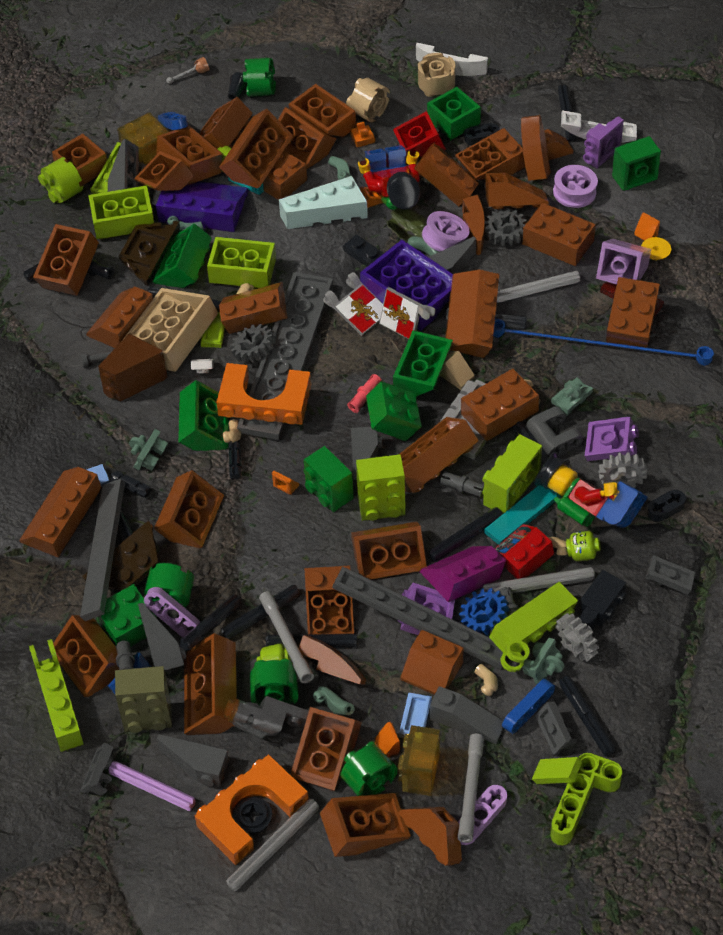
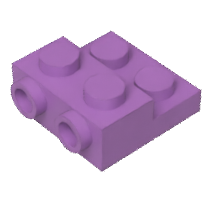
M617 116L614 120L608 122L606 126L599 123L587 132V139L584 141L586 147L585 154L583 155V159L587 164L595 168L600 167L614 154L615 148L621 146L624 119Z
M631 417L589 422L585 449L586 460H610V455L616 457L618 453L624 456L627 452H630V456L637 454L634 438H638L639 431Z
M412 583L408 590H404L402 593L403 596L450 619L453 617L455 600L447 602L435 589ZM397 620L401 623L400 630L419 635L420 630Z

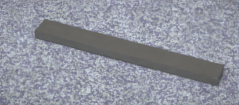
M122 479L102 486L80 614L84 621L104 615L125 487Z
M342 566L332 586L333 589L420 631L424 630L464 647L465 653L498 669L502 668L500 658L503 652L489 637Z

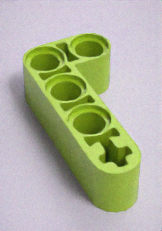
M583 753L579 756L582 764L574 782L567 783L552 819L550 836L555 844L563 846L571 842L593 787L606 792H615L619 789L622 767L618 763L592 753ZM583 767H590L592 770H585ZM607 775H612V776H614L615 778L611 779V778H608V777H606V776H607ZM575 787H582L584 790H576ZM573 807L576 810L568 811L566 808ZM564 822L566 824V828H564L563 831H561Z

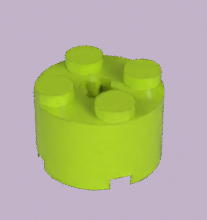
M61 157L42 168L41 174L38 176L39 182L46 187L49 192L48 196L53 203H62L83 190V186L80 187L79 182L82 180L77 169L71 162L66 163L64 161L65 157Z

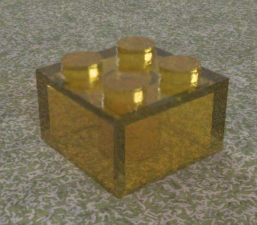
M147 113L117 129L120 143H122V140L127 139L139 147V161L144 164L150 162L156 156L157 136L169 132L151 113Z
M411 725L410 733L405 734L403 740V748L405 749L404 754L400 755L398 770L400 772L398 781L402 782V791L431 796L440 756V730Z

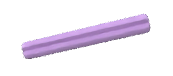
M113 761L109 766L110 775L187 811H191L195 805L194 797L126 765Z

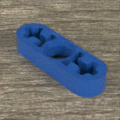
M175 112L158 115L159 125L162 127L178 130L188 126L187 118L184 115Z
M545 678L542 679L509 712L502 723V727L511 734L516 733L551 697L555 690V685Z

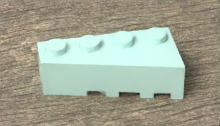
M352 176L279 199L280 217L287 229L313 226L316 222L329 224L331 220L343 219L344 222L351 221L353 217L368 218L367 201Z

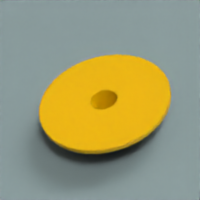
M659 237L648 238L641 245L651 249L650 259L652 260L664 259L671 253L669 242Z

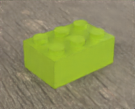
M147 186L88 195L96 239L131 234L136 225H151L154 223Z
M215 237L207 265L209 283L236 286L249 283V285H253L255 288L269 286L276 262L275 243Z
M521 434L514 441H510L506 452L503 455H499L491 471L487 470L484 474L483 505L490 509L498 507L504 514L518 502L541 470L542 445Z
M401 454L356 460L361 520L373 521L380 518L404 516L405 475Z

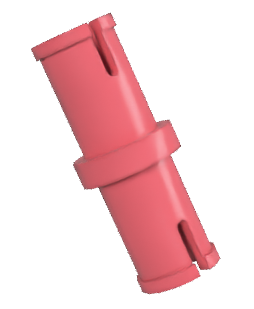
M372 374L364 386L358 388L357 394L347 404L348 408L352 412L358 413L367 402L366 395L382 379L378 375Z

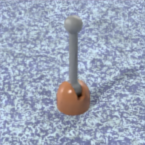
M204 57L199 58L195 61L193 68L174 77H168L166 82L172 84L174 80L194 71L205 73L210 70L209 65Z

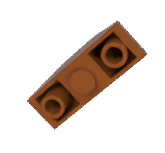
M444 807L401 809L398 812L404 819L405 825L414 830L420 837V841L433 851L440 863L448 866L461 862V841L458 840L459 823Z

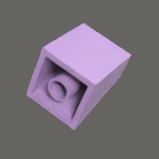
M616 239L604 241L602 243L596 279L617 284L618 277L641 280L649 265L651 249Z

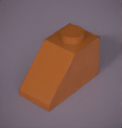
M550 129L544 130L549 149L547 153L548 160L573 154V149L565 137Z

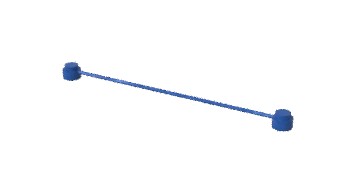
M495 319L493 337L495 338L501 337L505 332L682 355L696 357L698 363L703 366L711 363L714 355L713 350L707 346L698 348L696 354L510 330L505 329V322L501 319Z

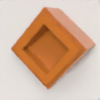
M360 186L359 189L367 201V208L383 203L381 195L370 191L368 187Z
M643 212L634 235L644 241L648 238L657 237L660 221Z
M276 471L272 472L273 486L292 495L299 486V483Z
M388 722L376 736L375 742L390 757L399 753L400 740L392 723Z

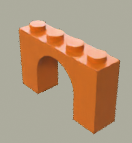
M226 364L216 402L218 416L303 424L311 389V374L309 371L289 369L285 389L279 396L270 400H257L246 393L249 381L248 365Z
M269 754L263 759H258L245 774H240L231 786L218 792L215 799L208 805L200 807L195 815L197 827L235 865L254 850L253 839L232 818L234 808L241 800L253 796L266 797L291 817L309 799L308 791Z

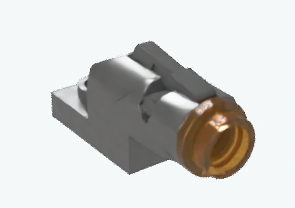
M266 696L261 702L260 707L257 703L229 699L225 706L223 717L227 718L228 722L233 723L239 729L261 739L265 735L276 736L281 731L284 720L287 721L288 725L294 727L304 726L309 711Z

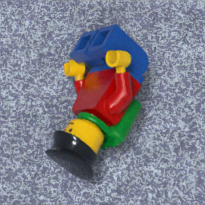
M402 145L384 148L385 151L382 148L364 151L366 165H360L358 161L360 173L364 174L363 177L369 190L382 195V202L391 210L397 208L406 210L415 206L420 198L419 172L414 169L417 165L419 153L416 151L415 157L410 155V151H408L405 161L406 149Z
M556 452L549 456L534 480V485H541L544 489H551L558 495L563 496L561 499L559 497L554 498L558 510L586 527L593 522L596 516L609 524L625 528L632 523L648 498L637 489L622 481H619L618 484L616 482L603 483L604 490L598 489L578 478L577 472L569 467L570 461L568 459H559Z

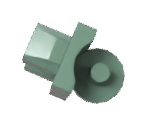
M576 377L573 381L569 380L565 383L564 388L551 399V403L560 407L568 416L577 405L582 404L593 392V388L585 385Z
M154 429L147 443L145 442L146 437L144 435H140L139 438H131L129 441V445L132 448L131 453L136 455L140 452L133 468L140 470L141 466L153 471L159 458L150 454L151 450L162 455L168 445L165 440L159 437L160 431Z
M548 638L546 643L536 642L532 651L536 658L535 661L527 659L522 667L524 674L533 677L535 684H538L544 678L546 679L553 672H562L565 667L561 661L563 656L555 647V639Z

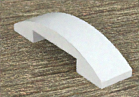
M421 43L416 44V60L420 62L423 60L422 57L427 54L439 53L435 52V46ZM442 53L444 57L448 58L450 56L455 61V75L477 76L487 74L488 57L470 54L468 58Z
M562 110L561 127L578 137L587 139V132L599 124L581 120L580 113ZM624 122L621 143L635 141L637 138V124Z

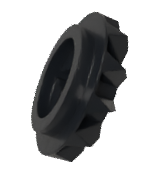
M248 797L241 800L235 806L233 819L245 832L252 835L259 831L263 833V830L270 826L272 810L265 800L258 797ZM252 809H254L256 816H259L255 817L254 823H251L248 817L251 815Z

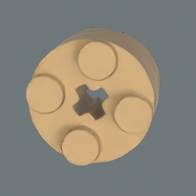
M430 53L422 57L423 60L418 63V85L424 94L432 97L434 95H442L453 89L455 86V61L450 56L448 58L444 57L442 53Z
M359 78L355 83L352 95L346 101V105L354 109L356 115L369 122L376 121L374 120L376 116L380 117L384 113L389 103L387 92L390 93V90L370 78Z

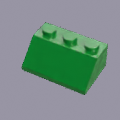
M195 223L176 234L152 282L177 288H184L189 284H194L199 277V269L205 262L203 260L205 254L210 249L209 244L212 237Z
M412 331L393 375V385L415 393L416 397L433 390L453 340Z
M197 380L180 391L178 442L194 451L226 450L228 443L224 442L223 432L228 431V417L218 416L216 402L219 392Z

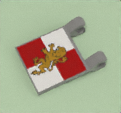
M352 272L348 275L346 284L354 290L340 301L334 292L328 291L323 301L328 306L334 308L362 336L380 321L383 303Z
M388 287L386 288L379 324L409 339L412 331L417 330L419 317L421 316L426 320L429 319L430 316L435 315V308L422 305Z

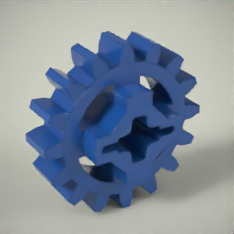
M481 588L480 594L474 591L472 592V598H465L467 604L461 605L463 612L459 613V616L462 618L461 622L463 625L479 633L484 632L488 636L489 631L493 630L496 624L508 617L507 612L510 611V608L507 605L508 601L502 596L500 591L494 592L490 588L488 592H485L484 588Z

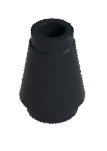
M235 72L230 77L228 98L230 100L236 97L239 98L247 86V83L243 81V73Z

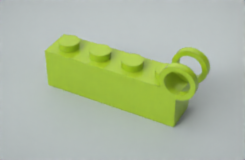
M560 582L494 626L489 638L503 652L500 662L507 671L517 672L521 670L524 661L530 653L527 644L531 641L533 643L537 642L546 630L549 632L554 630L557 626L556 621L566 613L569 615L575 613L574 607L578 600ZM523 650L525 651V655H524V656H522V654H521V652H522ZM505 656H508L514 662H520V664L516 667L508 665L505 661Z
M50 639L47 640L52 655L50 659L39 662L34 645H30L29 648L60 752L84 744L53 641Z

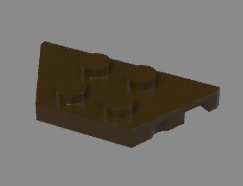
M173 221L171 225H161V223L136 225L120 252V261L145 285H149L180 228L179 221Z
M149 521L144 523L114 549L108 590L114 589L116 592H120L133 584L136 587L148 577L150 567L154 569L156 564L160 563L157 554V544L152 531L154 529ZM87 573L82 576V578L85 581L87 579Z

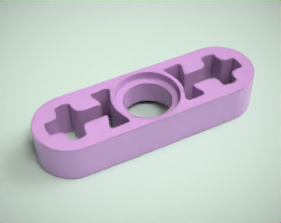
M153 587L147 591L144 598L145 606L181 637L190 632L186 629L187 627L193 626L195 628L200 623L194 615L163 589ZM156 596L160 598L159 601L156 600L155 602L151 600L152 597L155 598ZM174 609L179 613V617L171 618L168 616L167 611Z
M492 785L488 787L477 799L475 812L477 810H484L488 816L483 820H479L474 816L473 840L469 843L461 842L462 845L473 843L505 807L507 792L502 786ZM492 795H493V796L500 795V800H499V799H495V800L491 803Z

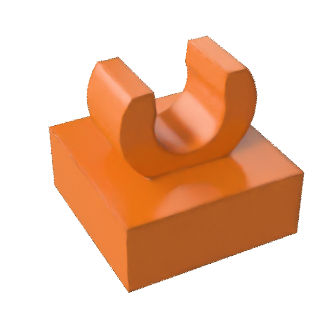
M364 122L357 123V128L351 129V137L356 147L375 143V137L369 125L365 126Z

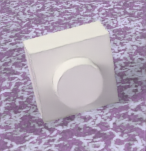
M193 359L191 361V370H196L197 373H209V369L214 368V359Z

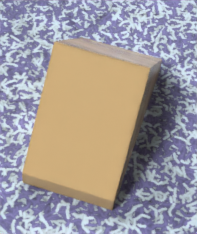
M459 351L448 353L440 376L461 390L468 380L472 381L475 378V375Z

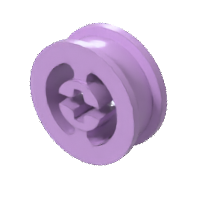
M565 166L555 174L553 195L564 206L571 208L585 207L591 204L596 197L598 178L591 169L585 166Z
M444 211L431 213L427 219V225L422 231L424 241L431 248L439 252L463 242L469 235V228L460 217Z

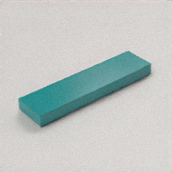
M539 485L486 527L485 534L499 545L520 526L529 524L555 503V497L561 498L562 496L551 489L546 490L543 486Z

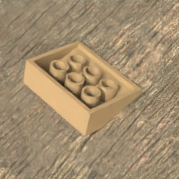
M161 288L126 336L130 333L162 349L166 370L176 372L215 319L218 312L208 295Z

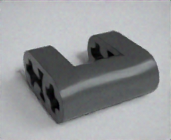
M558 406L533 416L526 423V427L536 441L542 445V449L548 456L556 452L559 457L580 446L584 437L576 428L559 435L555 434L552 429L560 426L566 419V414Z

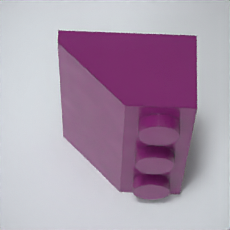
M472 546L422 568L420 573L447 602H450L483 587L484 584L500 579L506 560L493 546Z

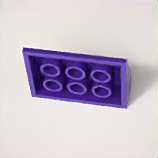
M198 181L190 185L187 184L181 190L161 191L156 203L158 222L168 223L169 217L176 216L179 221L184 223L201 221L203 228L235 232L248 188Z
M400 240L360 272V281L382 303H384L386 288L390 287L422 305L434 307V316H430L427 320L421 316L419 317L417 329L421 331L435 320L450 300L453 274L404 240Z

